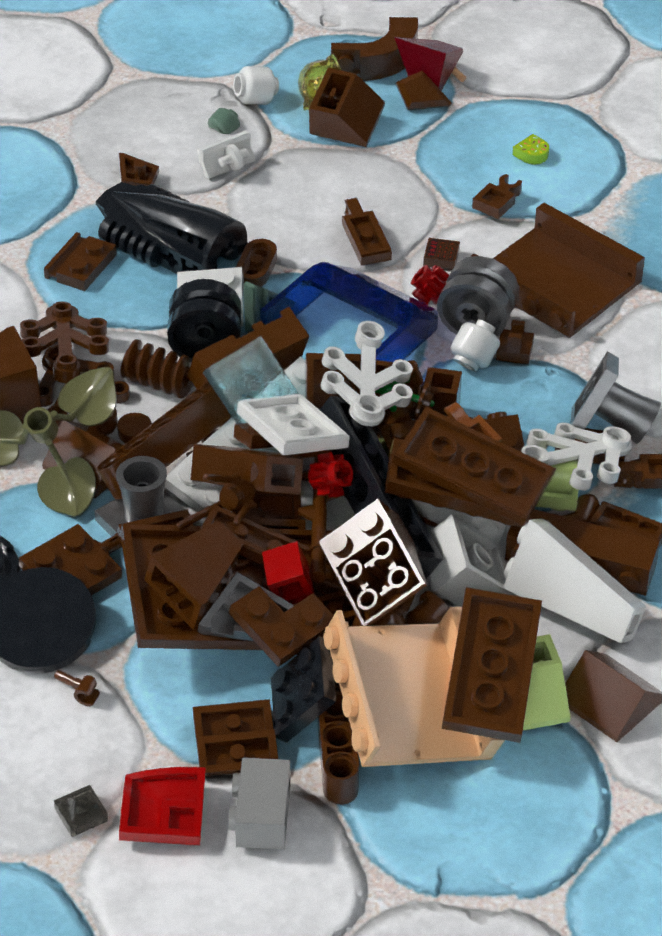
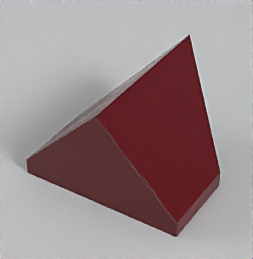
M394 37L408 77L423 71L442 91L463 53V48L438 40Z

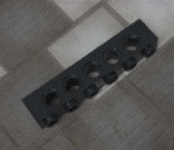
M330 396L320 411L350 436L348 448L331 450L333 455L343 454L344 460L349 462L353 470L352 485L342 487L344 497L348 500L355 515L377 499L381 500L399 515L414 542L426 580L443 560L441 553L412 500L385 493L389 457L372 426H364L356 422L349 413L350 405L342 397Z

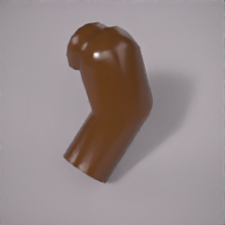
M583 494L577 500L576 511L562 516L589 523L600 506L599 501L595 495Z

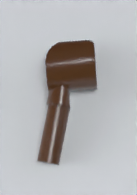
M57 670L54 674L55 679L76 689L74 698L84 706H92L100 695L99 690L95 689L97 682L91 675H86L81 680L60 670Z

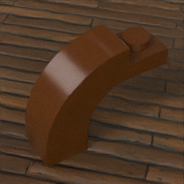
M389 17L388 33L381 39L373 42L331 43V68L360 74V78L363 81L382 79L401 72L405 69L394 37L418 39V17Z

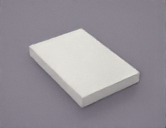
M301 394L240 400L238 402L237 414L282 455L349 447L350 436Z

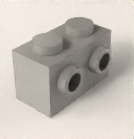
M242 758L241 773H233L232 798H238L237 806H230L228 815V830L235 831L236 847L285 850L291 787L290 760Z

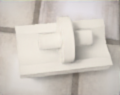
M243 131L198 148L197 155L199 164L203 168L204 177L210 179L231 170L238 171L243 168V165L256 161L251 149L250 132Z

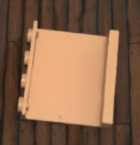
M449 607L439 624L349 627L348 621H345L343 611L337 610L329 625L326 626L323 635L324 645L331 653L333 677L335 682L339 683L343 697L342 710L345 717L349 718L352 729V746L355 752L359 754L362 767L491 760L505 740L441 729L462 607Z

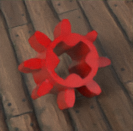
M427 265L423 266L411 280V284L416 288L411 294L422 304L428 305L432 301L436 305L449 274L437 265H434L432 269Z
M332 452L318 454L319 463L309 465L308 479L310 485L315 490H318V496L328 495L329 498L343 496L342 487L352 485L353 470L348 461L344 460L343 454L333 455Z

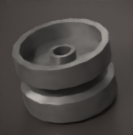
M473 256L466 257L457 262L437 301V312L442 323L457 335L463 323L470 322L476 324L477 320L480 319L494 326L496 329L493 334L499 336L506 327L511 311L514 309L519 297V285L516 277L504 264L492 258Z

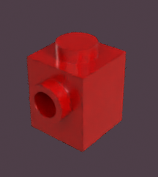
M298 541L262 552L267 585L272 593L291 604L298 603L312 593L314 594L313 583L310 579L309 563Z

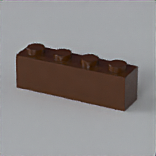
M533 510L530 520L544 519L549 521L629 592L647 595L657 565L660 540ZM510 526L506 539V561H509L516 555L520 545L517 543V537L521 527Z

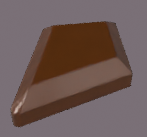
M423 71L395 83L407 110L450 107L452 104Z
M119 153L121 182L135 186H148L155 183L159 174V166L125 153Z

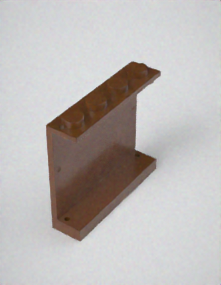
M542 203L536 208L535 228L493 258L504 264L516 277L519 285V297L515 307L569 338L642 282L645 261L644 256L546 203Z

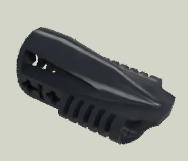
M120 182L107 189L96 200V205L105 218L98 230L100 240L116 244L117 249L130 254L134 258H138L152 267L160 265L176 274L183 271L217 269V259L220 256L226 260L234 261L242 255L248 243L246 227L242 222L216 209L190 203L188 200L172 194L156 184L135 186Z

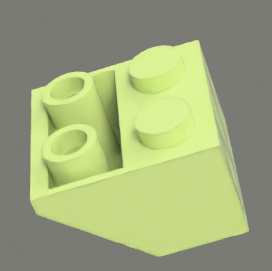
M550 634L537 636L523 731L570 722L571 716L562 662Z

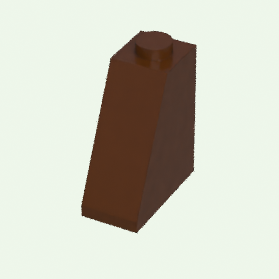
M218 520L151 555L144 580L194 630L198 628L199 623L212 607L234 572L243 543Z

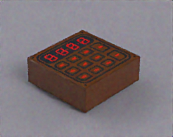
M429 238L424 254L423 266L433 267L437 265L442 269L453 270L460 251V241Z

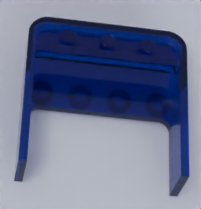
M320 262L310 267L260 309V321L266 325L282 317L280 311L287 307H290L295 316H297L325 292L397 329L376 349V360L394 362L398 359L405 360L437 330L439 316L433 307L353 268L328 262Z

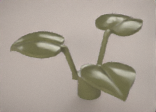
M110 367L97 368L70 380L62 388L58 398L60 408L68 413V415L58 414L55 410L49 412L45 408L36 407L27 412L22 424L14 413L0 411V467L8 466L19 457V445L26 443L29 434L36 442L46 444L57 466L50 467L41 474L37 484V491L41 501L55 512L71 517L82 515L92 503L96 491L95 473L87 461L80 457H74L63 463L53 444V440L58 434L56 420L71 422L77 418L82 425L88 427L100 425L107 421L114 413L117 403L113 370Z

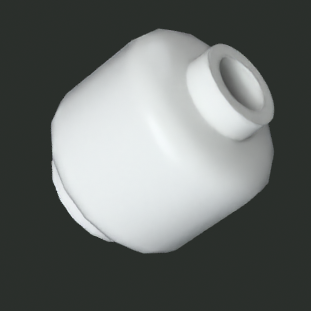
M245 66L235 75L233 90L236 97H239L243 104L267 105L272 101L274 95H277L279 81L269 67Z
M480 319L477 320L476 324L470 322L463 323L451 345V351L455 355L453 360L475 372L478 368H487L500 346L499 338L493 334L496 328Z

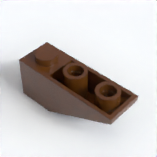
M193 444L190 480L225 486L228 483L203 480V475H232L239 473L241 479L248 480L254 486L255 491L300 495L304 459L296 454L282 455L279 451Z

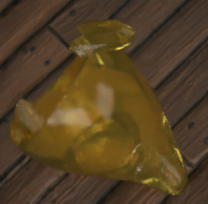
M334 53L328 56L326 60H316L306 64L301 70L298 78V87L304 99V111L309 110L328 67L341 70Z

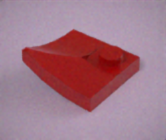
M169 767L126 774L120 816L119 841L200 846L206 767Z

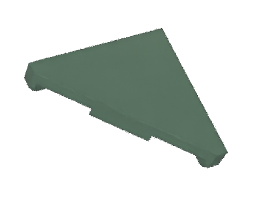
M246 281L244 283L245 331L249 333L254 331L252 325L259 321H262L264 325L268 324L280 314L281 310L290 306L292 300Z

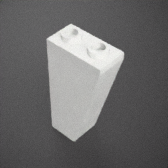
M544 519L529 520L518 534L517 543L520 545L515 557H512L506 565L504 571L506 581L503 588L521 597L542 600V607L619 643L632 641L646 605L549 521Z

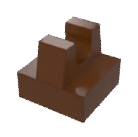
M512 320L511 330L504 329L500 334V346L496 352V360L529 365L534 344V333L525 332V321Z

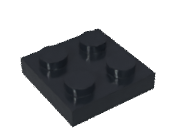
M320 636L307 647L301 649L297 656L283 668L278 669L271 677L272 716L274 719L275 736L286 743L336 702L333 660L330 650L324 645V638Z

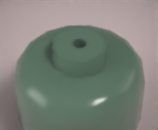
M219 108L208 119V126L211 129H216L221 134H230L240 127L238 114L234 110Z

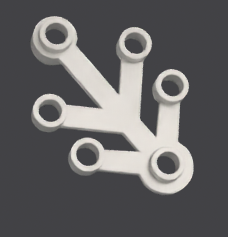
M374 321L361 322L355 334L356 345L361 350V370L345 357L344 352L338 347H327L322 357V364L330 370L339 369L360 389V395L344 382V377L336 371L324 373L321 382L322 390L328 394L340 395L350 405L349 413L351 417L364 426L380 424L384 419L386 409L394 405L397 407L408 406L413 395L412 389L405 384H395L391 392L380 397L375 395L376 390L393 381L399 383L409 381L413 367L408 361L398 359L393 362L392 366L375 374L376 349L381 346L385 331L380 324Z
M563 422L557 424L554 435L542 429L530 430L527 445L522 448L521 452L550 466L578 459L577 468L573 469L569 483L577 490L586 491L590 489L594 477L591 472L594 455L605 454V461L600 463L597 478L604 483L614 484L617 482L621 471L618 466L619 457L628 455L631 452L632 442L630 441L631 435L629 432L620 427H606L603 433L599 434ZM575 439L582 440V441H585V442H588V443H583V442L575 441ZM548 445L560 448V450L548 452L546 449Z

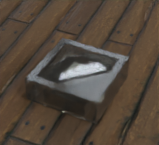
M90 785L54 800L55 811L71 837L108 822V813Z

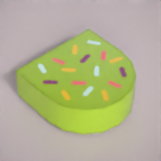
M532 134L513 146L512 155L528 164H541L548 159L550 146L545 140Z

